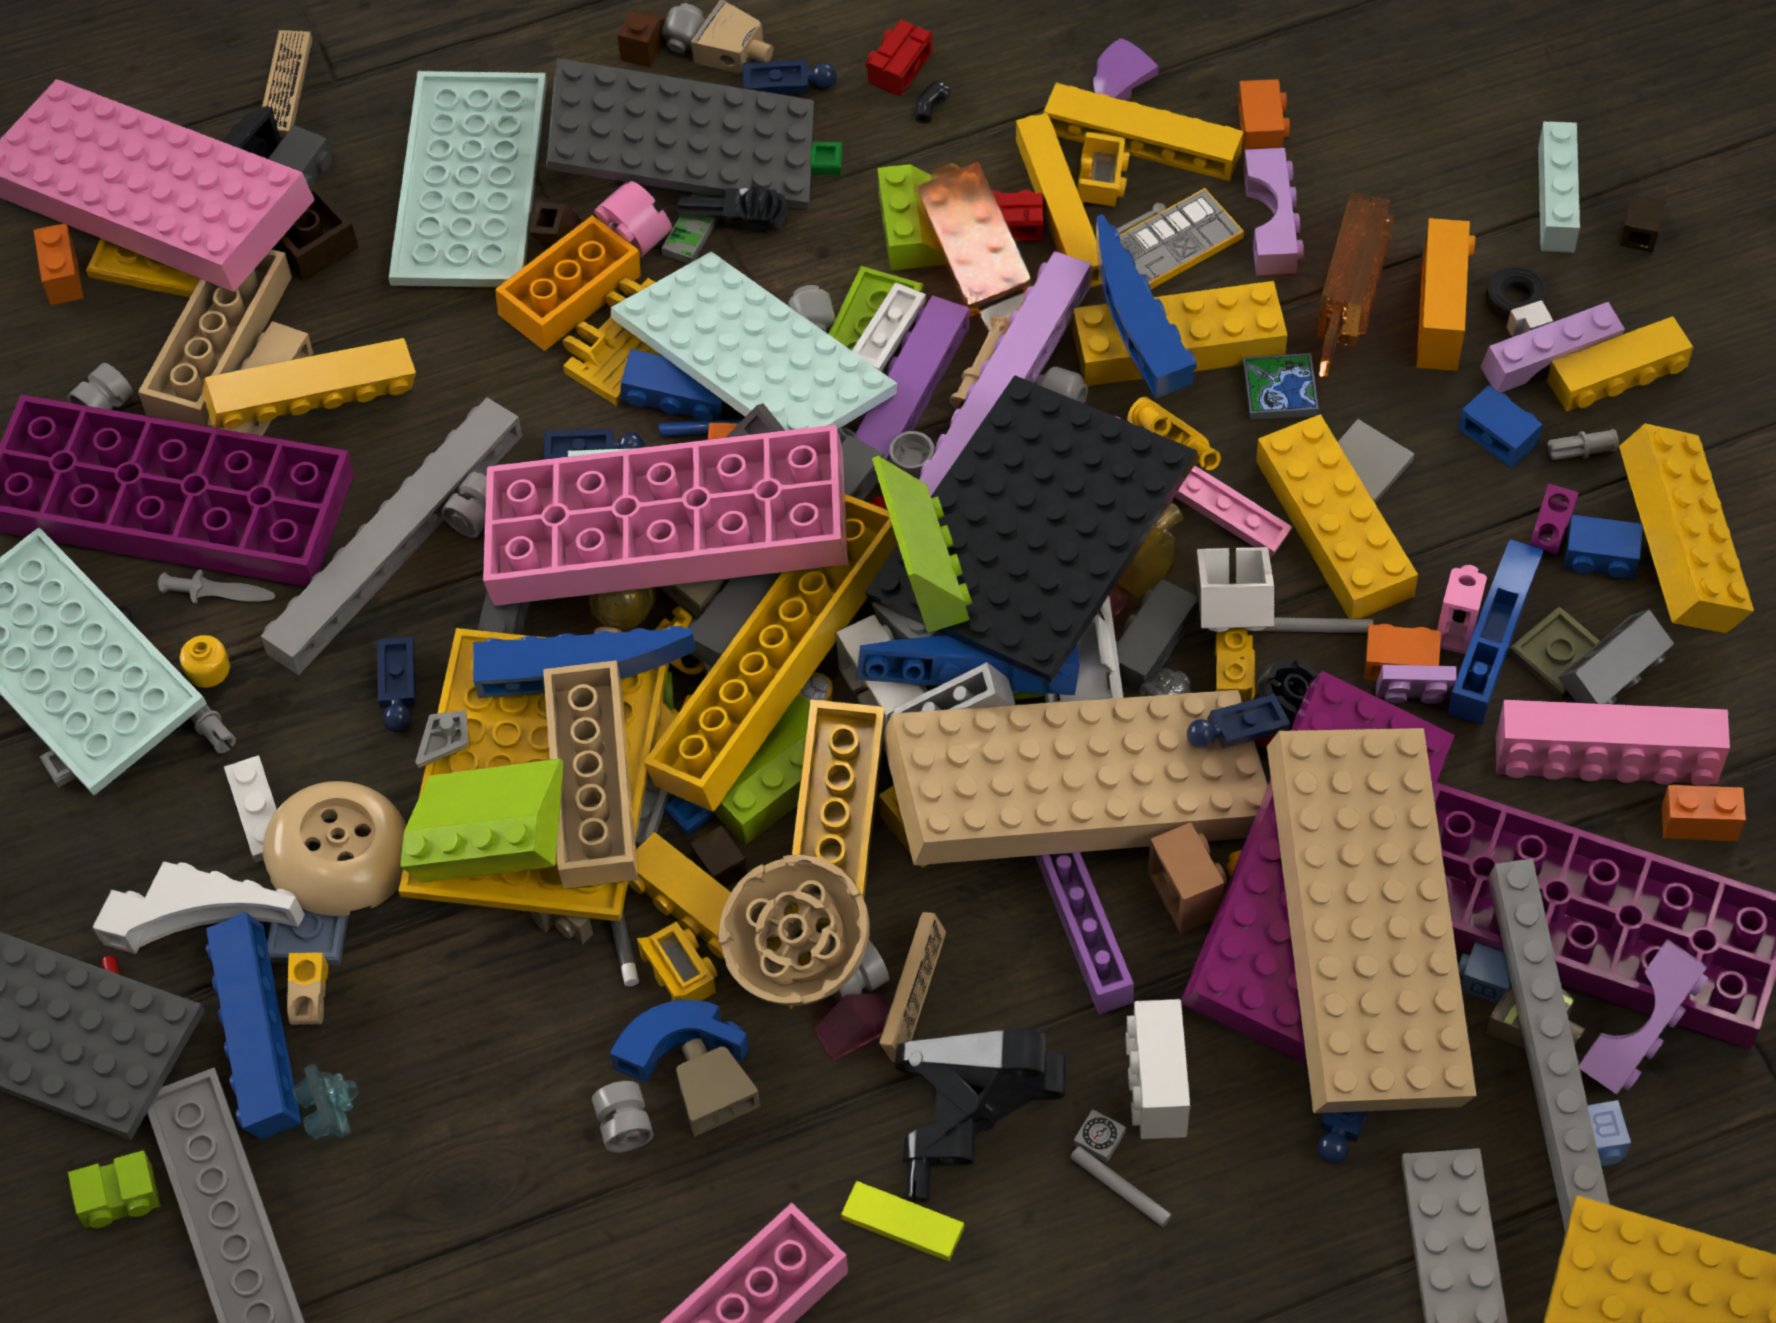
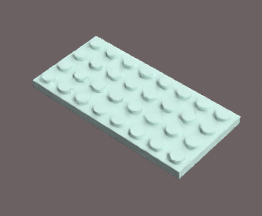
M418 71L389 271L390 285L499 287L525 267L547 85L546 73Z
M709 252L611 307V318L742 415L746 417L756 405L764 403L785 430L837 425V429H839V427H843L897 394V383L713 252Z
M40 527L0 557V695L94 796L207 703L203 696Z

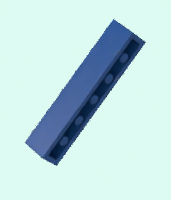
M244 912L206 928L209 941L206 945V951L213 963L215 975L212 977V984L219 996L221 1008L218 1009V1017L225 1029L226 1042L224 1043V1050L231 1063L233 1074L230 1076V1084L237 1096L239 1107L236 1110L237 1121L243 1130L262 1140L301 1124L264 925Z

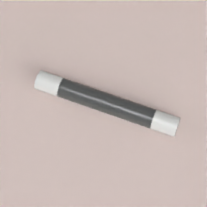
M622 911L621 922L610 920L624 985L634 986L639 983V978Z

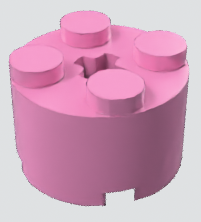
M627 181L594 210L595 215L602 223L639 250V257L644 256L672 230L671 222L663 210L658 213L652 205L656 200L643 187L633 181L629 183Z

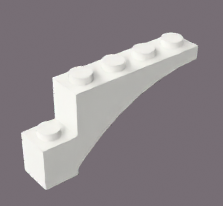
M163 861L146 897L133 891H127L125 894L111 890L92 928L103 945L136 954L140 947L172 933L201 925L223 922L244 912L251 915L257 921L276 922L299 927L305 914L295 895L287 890L277 889L273 891L263 888L254 881L244 880L239 882L217 871H212L209 874L198 871L187 863L180 862L176 865Z

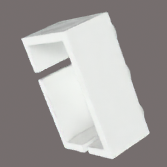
M1268 547L1236 548V584H1229V548L1197 549V592L1201 628H1208L1216 632L1226 631L1230 627H1244L1247 630L1259 631L1268 626H1274V582Z
M875 615L836 632L839 670L853 693L867 687L869 688V690L857 695L861 705L885 707V732L890 716L894 713V708L928 692L927 688L922 684L857 680L860 645L894 640L889 627L886 624L881 626Z
M1181 999L1134 1001V1015L1127 1016L1126 1052L1130 1056V1067H1128L1129 1089L1132 1090L1133 1102H1131L1132 1125L1140 1126V1139L1187 1137L1190 1099Z

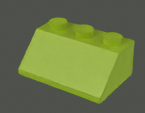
M911 164L877 168L879 199L890 271L955 264L956 255L944 181Z

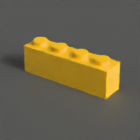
M1672 316L1551 361L1547 382L1566 412L1578 407L1585 408L1599 399L1608 396L1615 397L1626 389L1637 385H1647L1656 378L1669 373L1677 374L1688 367L1693 345Z

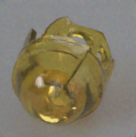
M650 587L590 594L589 609L591 614L602 624L621 630L629 629L644 621L658 602L660 588Z

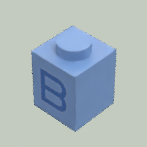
M1476 942L1474 943L1471 955L1463 953L1458 967L1459 976L1463 977L1461 982L1462 992L1499 1004L1511 984L1505 953Z
M1619 1101L1588 1105L1601 1165L1609 1166L1620 1162L1626 1157L1631 1141Z

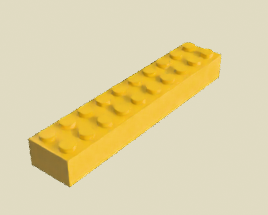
M845 494L847 565L787 571L780 574L643 761L655 787L712 812L715 811L837 641L836 632L847 627L867 599L866 589L898 544L888 510Z

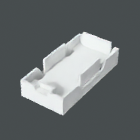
M1109 596L1100 608L1105 620L1101 618L1098 611L1077 643L1080 666L1075 695L1059 694L1060 700L1057 701V694L1045 693L1046 703L1124 698Z

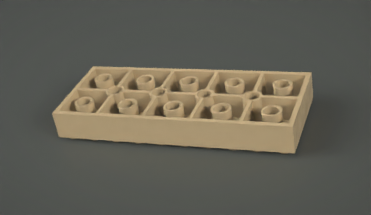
M1230 690L891 714L882 739L913 864L925 865L1072 853L1077 851L1150 846L1151 838L1190 822L1197 834L1202 833L1207 841L1247 838L1268 787L1254 740L1223 749L1216 737L1212 745L1204 749H1198L1193 747L1186 737L1187 728L1193 721L1198 719L1208 721L1207 718L1212 710L1242 703L1239 691Z
M1424 728L1279 731L1267 745L1313 1113L1462 1107L1477 1095Z

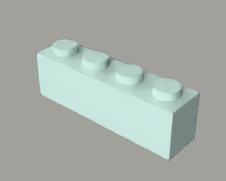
M1543 121L1538 146L1541 251L1575 252L1580 230L1577 123Z

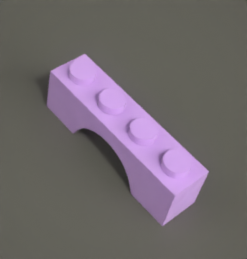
M1285 148L1245 150L1243 172L1246 197L1263 202L1274 213V217L1269 222L1255 228L1253 254L1256 276L1295 274L1297 261L1303 260L1304 252L1302 239L1297 240L1296 233H1300L1299 213H1293L1297 197L1296 188L1290 187L1289 181H1293L1292 161H1286Z
M1609 302L1489 346L1480 367L1492 388L1498 392H1504L1527 383L1537 372L1551 364V361L1621 336L1625 329Z
M1667 939L1645 970V974L1650 980L1655 993V1007L1649 1020L1640 1029L1630 1034L1609 1035L1600 1033L1579 1063V1069L1615 1094H1618L1622 1087L1629 1091L1641 1074V1071L1636 1069L1642 1058L1646 1056L1651 1060L1662 1045L1663 1040L1658 1037L1666 1025L1673 1028L1686 1011L1681 1006V1003L1689 993L1696 996L1708 980V977L1703 974L1706 970V965Z

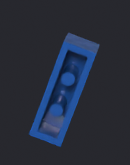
M630 349L621 381V401L628 402L636 407L647 406L660 409L668 414L679 413L692 416L700 421L721 420L725 401L665 357Z

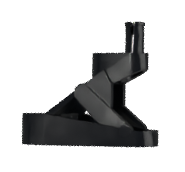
M1001 1030L908 1041L896 1047V1069L907 1074L924 1076L937 1089L936 1119L911 1132L903 1141L902 1161L908 1164L905 1200L919 1203V1198H921L923 1203L930 1201L931 1166L973 1164L975 1138L979 1132L992 1129L997 1121L1032 1100H1055L1065 1096L1066 1057L1058 1053L1046 1052V1035L1044 1033L1033 1030ZM971 1087L983 1089V1091L978 1096ZM991 1101L997 1108L992 1110L986 1103Z

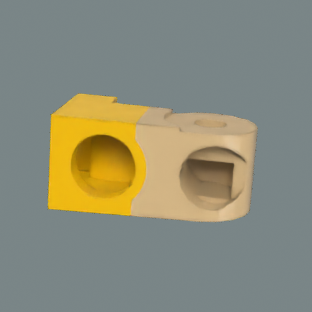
M289 953L287 1010L290 1025H317L323 1022V998L325 997L329 968L323 953Z

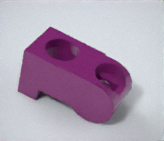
M1548 483L1530 546L1558 555L1564 534L1569 527L1571 515L1574 514L1579 492ZM1553 497H1562L1566 499L1567 502L1554 499Z

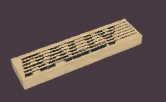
M279 30L262 107L269 106L273 109L280 138L286 136L295 122L312 43L311 32Z
M923 912L920 916L879 1042L892 1062H895L896 1047L901 1043L912 1040L946 935V931L935 913Z

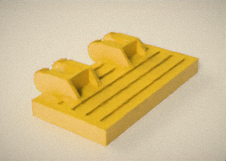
M624 277L618 286L624 294L631 297L656 282L647 278L642 285H639ZM611 291L605 299L608 305L613 307L626 298L620 294L618 295L617 292ZM611 317L599 329L583 321L576 326V330L581 338L592 344L591 347L569 335L563 340L565 349L585 362L582 363L572 356L563 365L564 373L616 406L621 402V381L630 349L661 355Z

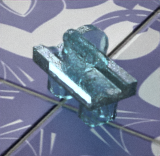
M314 1063L304 1068L307 1078L296 1084L292 1089L299 1105L305 1108L314 1103L316 1105L317 1111L304 1117L303 1120L308 1135L318 1139L334 1133L342 1138L351 1133L345 1112L352 1110L351 1100L359 1094L357 1083L354 1081H344L340 1073L332 1076L329 1072H320Z

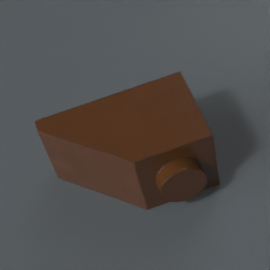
M647 10L629 11L617 35L621 60L651 68L664 42L661 36V28L667 16Z

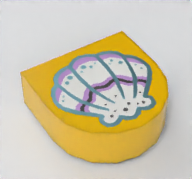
M813 673L798 695L811 702V699L832 701V682L824 674Z

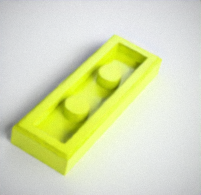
M856 1181L841 1213V1219L948 1262L964 1230V1223L858 1181Z

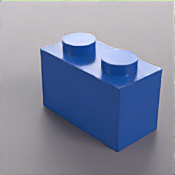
M1488 385L1462 409L1458 430L1512 469L1538 444L1542 423L1532 413L1525 412L1514 404L1506 394L1498 392Z
M1571 515L1566 537L1563 569L1574 570L1578 573L1606 574L1614 578H1635L1640 560L1643 525Z

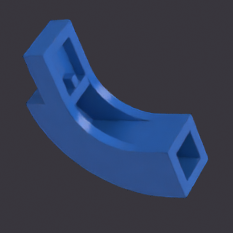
M678 1000L653 1007L635 1018L617 1039L610 1052L614 1070L648 1083L657 1064L665 1054L697 1038L702 1039L704 1045L711 1049L724 1046L735 1059L743 1061L749 1049L747 1034L739 1025L733 1022L724 1021L722 1023L718 1005L698 1000Z

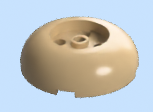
M345 781L314 784L290 796L273 814L264 836L263 861L273 886L276 889H284L293 893L302 909L321 915H350V911L368 906L372 909L380 905L399 888L403 869L400 867L403 834L407 824L391 801L369 787ZM334 819L335 822L326 823L323 820ZM311 841L320 844V848L316 851L308 849Z
M808 855L783 856L784 859L771 862L765 866L759 865L746 874L735 886L722 911L719 925V943L722 945L723 955L729 972L743 988L756 997L770 1003L800 1006L818 1002L829 997L852 978L865 956L869 941L870 924L864 898L858 887L844 871L821 858ZM794 905L799 906L798 914L785 915L787 908ZM823 919H829L831 921L830 925L824 928L822 933H819L817 930L818 923ZM803 931L801 936L795 939L797 932ZM772 937H779L781 939V947L776 951L768 949V941ZM807 952L811 953L812 960L807 965L801 966L799 963L801 955Z

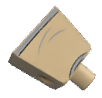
M723 0L719 1L691 41L694 63L738 74L743 73V63H750L752 59L759 62H769L773 54V46L763 42L762 24L760 21Z

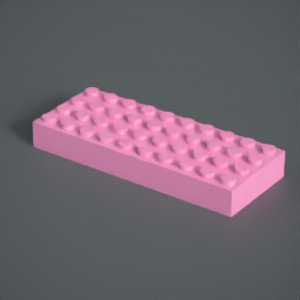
M58 79L48 87L0 139V198L61 223H67L71 227L233 292L314 201L303 172Z
M837 425L487 467L483 582L493 606L847 565L843 449Z

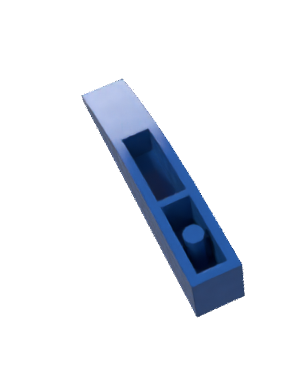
M1103 214L1097 216L1096 243L1102 286L1112 320L1127 352L1155 398L1192 385L1194 369L1197 368L1194 354L1190 349L1186 350L1184 348L1178 328L1175 324L1170 325L1160 299L1155 300L1150 292L1148 279L1144 274L1140 275L1137 271L1131 251L1129 249L1125 250L1121 245L1116 227L1114 225L1110 226Z
M1509 540L1454 685L1448 709L1449 715L1483 724L1544 549Z
M671 626L665 630L648 631L637 628L621 633L598 631L592 635L576 636L564 633L557 637L548 638L525 636L519 640L503 641L491 638L484 642L473 643V682L479 698L545 694L543 669L617 660L621 679L660 667L695 652L696 644L693 629Z
M950 636L920 637L860 645L857 680L940 686L988 662L1009 679L1012 691L1075 695L1080 666L1078 646H1075L1051 683Z

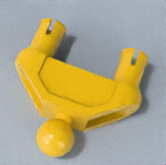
M1141 397L1132 405L1127 416L1128 422L1197 450L1199 460L1196 464H1200L1205 470H1213L1219 465L1221 460L1220 453L1210 447L1208 439L1148 397Z

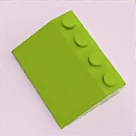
M873 457L872 461L927 632L930 633L970 620L966 606L972 604L966 583L959 585L956 578L963 575L957 554L949 556L947 550L948 547L954 545L948 526L940 527L938 519L945 516L938 496L931 498L925 483L882 457Z
M799 695L793 700L715 809V815L744 845H747L798 806L810 702Z
M552 759L429 776L404 830L400 867L421 882L555 867L564 761L562 759Z

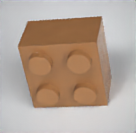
M1191 822L1150 839L1148 875L1180 934L1214 920L1224 895V885L1227 884L1223 868L1219 863L1214 864L1209 856L1210 848L1205 836L1202 833L1197 834Z

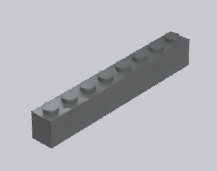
M848 435L841 444L843 449L845 494L863 501L879 481L872 458L880 456L884 459V453ZM782 572L728 578L727 584L719 594L715 593L710 598L706 610L699 619L695 618L687 627L693 629L696 651L690 653V655L713 667Z

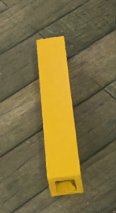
M1048 113L1016 120V142L1035 193H1043V214L1058 253L1091 263V287L1102 285L1096 238Z

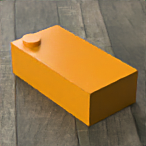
M592 215L495 289L498 315L538 347L546 351L573 330L580 322L607 303L605 298L609 292L614 291L619 294L621 289L618 285L624 277L631 281L641 277L639 250Z
M1429 218L1422 258L1416 368L1458 371L1465 333L1468 256H1473L1475 249V236L1469 235L1470 221Z

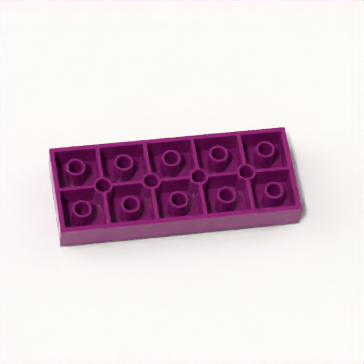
M20 395L0 443V533L27 537L40 527L53 542L308 587L313 576L320 572L354 477V471L349 453L346 450Z
M1324 671L1308 686L1290 730L1424 728L1433 790L1455 736ZM1270 780L1182 996L1181 1004L1307 1064L1272 782Z
M1436 783L1433 795L1456 950L1471 955L1474 943L1476 942L1504 952L1488 876L1495 864L1533 859L1562 986L1652 1015L1655 1007V993L1650 980L1645 974V970L1668 939L1705 964L1706 970L1703 974L1708 977V980L1696 996L1689 993L1681 1003V1006L1686 1011L1677 1022V1025L1752 1049L1760 1030L1776 977L1775 893Z

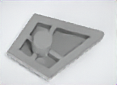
M466 710L429 715L415 761L418 768L469 747Z

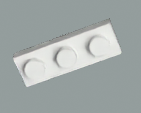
M895 282L852 351L882 372L916 319L919 309L926 303V294Z
M258 755L224 767L255 863L263 860L265 832L268 823L277 810Z

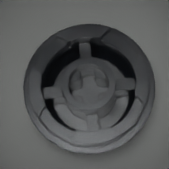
M1278 660L1262 670L1253 699L1275 694L1290 722L1287 730H1291L1308 686L1315 680L1318 674L1313 668L1300 660H1295L1293 663L1280 662Z

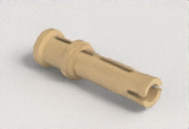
M995 318L972 367L963 371L961 375L963 381L957 393H953L949 399L950 404L955 409H961L964 405L968 388L971 384L977 383L984 361L986 359L990 360L993 356L997 339L1001 334H1006L1009 329L1010 320H1007L1003 330L1000 331L1005 318Z

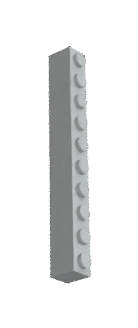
M486 398L479 406L474 407L469 412L467 419L457 429L452 430L447 435L445 442L434 453H430L425 458L423 465L416 473L404 480L398 492L390 500L384 501L378 513L368 523L363 524L358 529L355 537L345 547L340 548L335 553L333 560L326 568L313 576L308 587L299 596L292 598L286 610L265 627L261 639L266 654L297 675H300L445 520L441 513L442 508L453 494L459 493L458 488L471 472H478L486 476L487 467L495 466L520 440L523 435L519 417L489 398Z
M1533 859L1495 864L1488 876L1566 1233L1574 1198L1577 1195L1608 1205L1610 1203Z

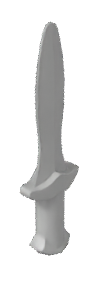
M198 570L192 579L171 577L164 572L157 580V586L161 593L167 591L190 593L194 604L198 603V598L205 596H217L244 602L268 601L275 598V594L272 591L258 586L242 583H220L208 580L203 577L202 570Z

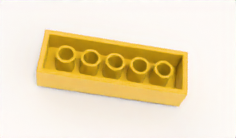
M1274 281L1154 297L1155 300L1160 299L1170 325L1175 324L1178 328L1184 348L1186 350L1190 349L1194 354L1197 368L1194 369V372L1242 365L1243 357L1285 355L1287 331ZM1108 304L1073 308V337L1084 384L1093 386L1144 379L1119 336Z
M1321 414L1258 438L1256 462L1348 618L1361 619L1415 597L1418 578L1416 570Z
M1645 423L1623 442L1619 449L1671 622L1728 633L1753 613L1754 609L1703 451V445L1699 435Z
M811 699L792 855L813 856L834 864L851 878L865 899L883 745L882 737L886 719L885 707ZM794 905L787 908L785 915L798 914L799 906ZM829 919L821 920L817 925V929L828 927L831 921Z

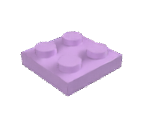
M1382 665L1376 682V697H1385V701L1390 703L1405 702L1407 698H1421V702L1428 704L1441 703L1443 699L1449 698L1456 683V666Z

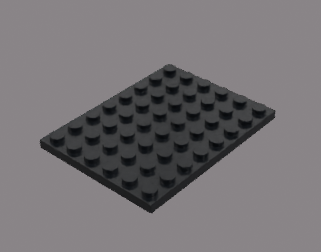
M1014 375L931 495V498L937 496L939 498L945 516L938 519L940 527L948 526L954 546L947 548L949 556L957 554L963 575L956 577L958 584L966 583L972 604L966 606L970 620L936 631L1052 683L1199 460L1198 451ZM897 544L866 589L865 594L868 600L925 625L899 545Z

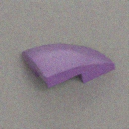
M1120 38L1111 44L1097 61L1096 76L1093 77L1094 93L1105 94L1109 97L1126 101L1131 98L1133 88L1158 75L1159 66L1137 46Z

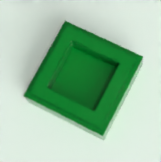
M811 142V175H841L842 142Z

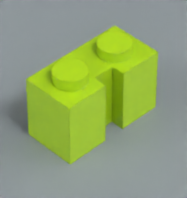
M144 1150L115 1158L114 1163L100 1167L99 1164H94L68 1172L76 1214L84 1228L105 1227L111 1224L113 1220L126 1216H142L149 1213L151 1209L161 1206L152 1165Z

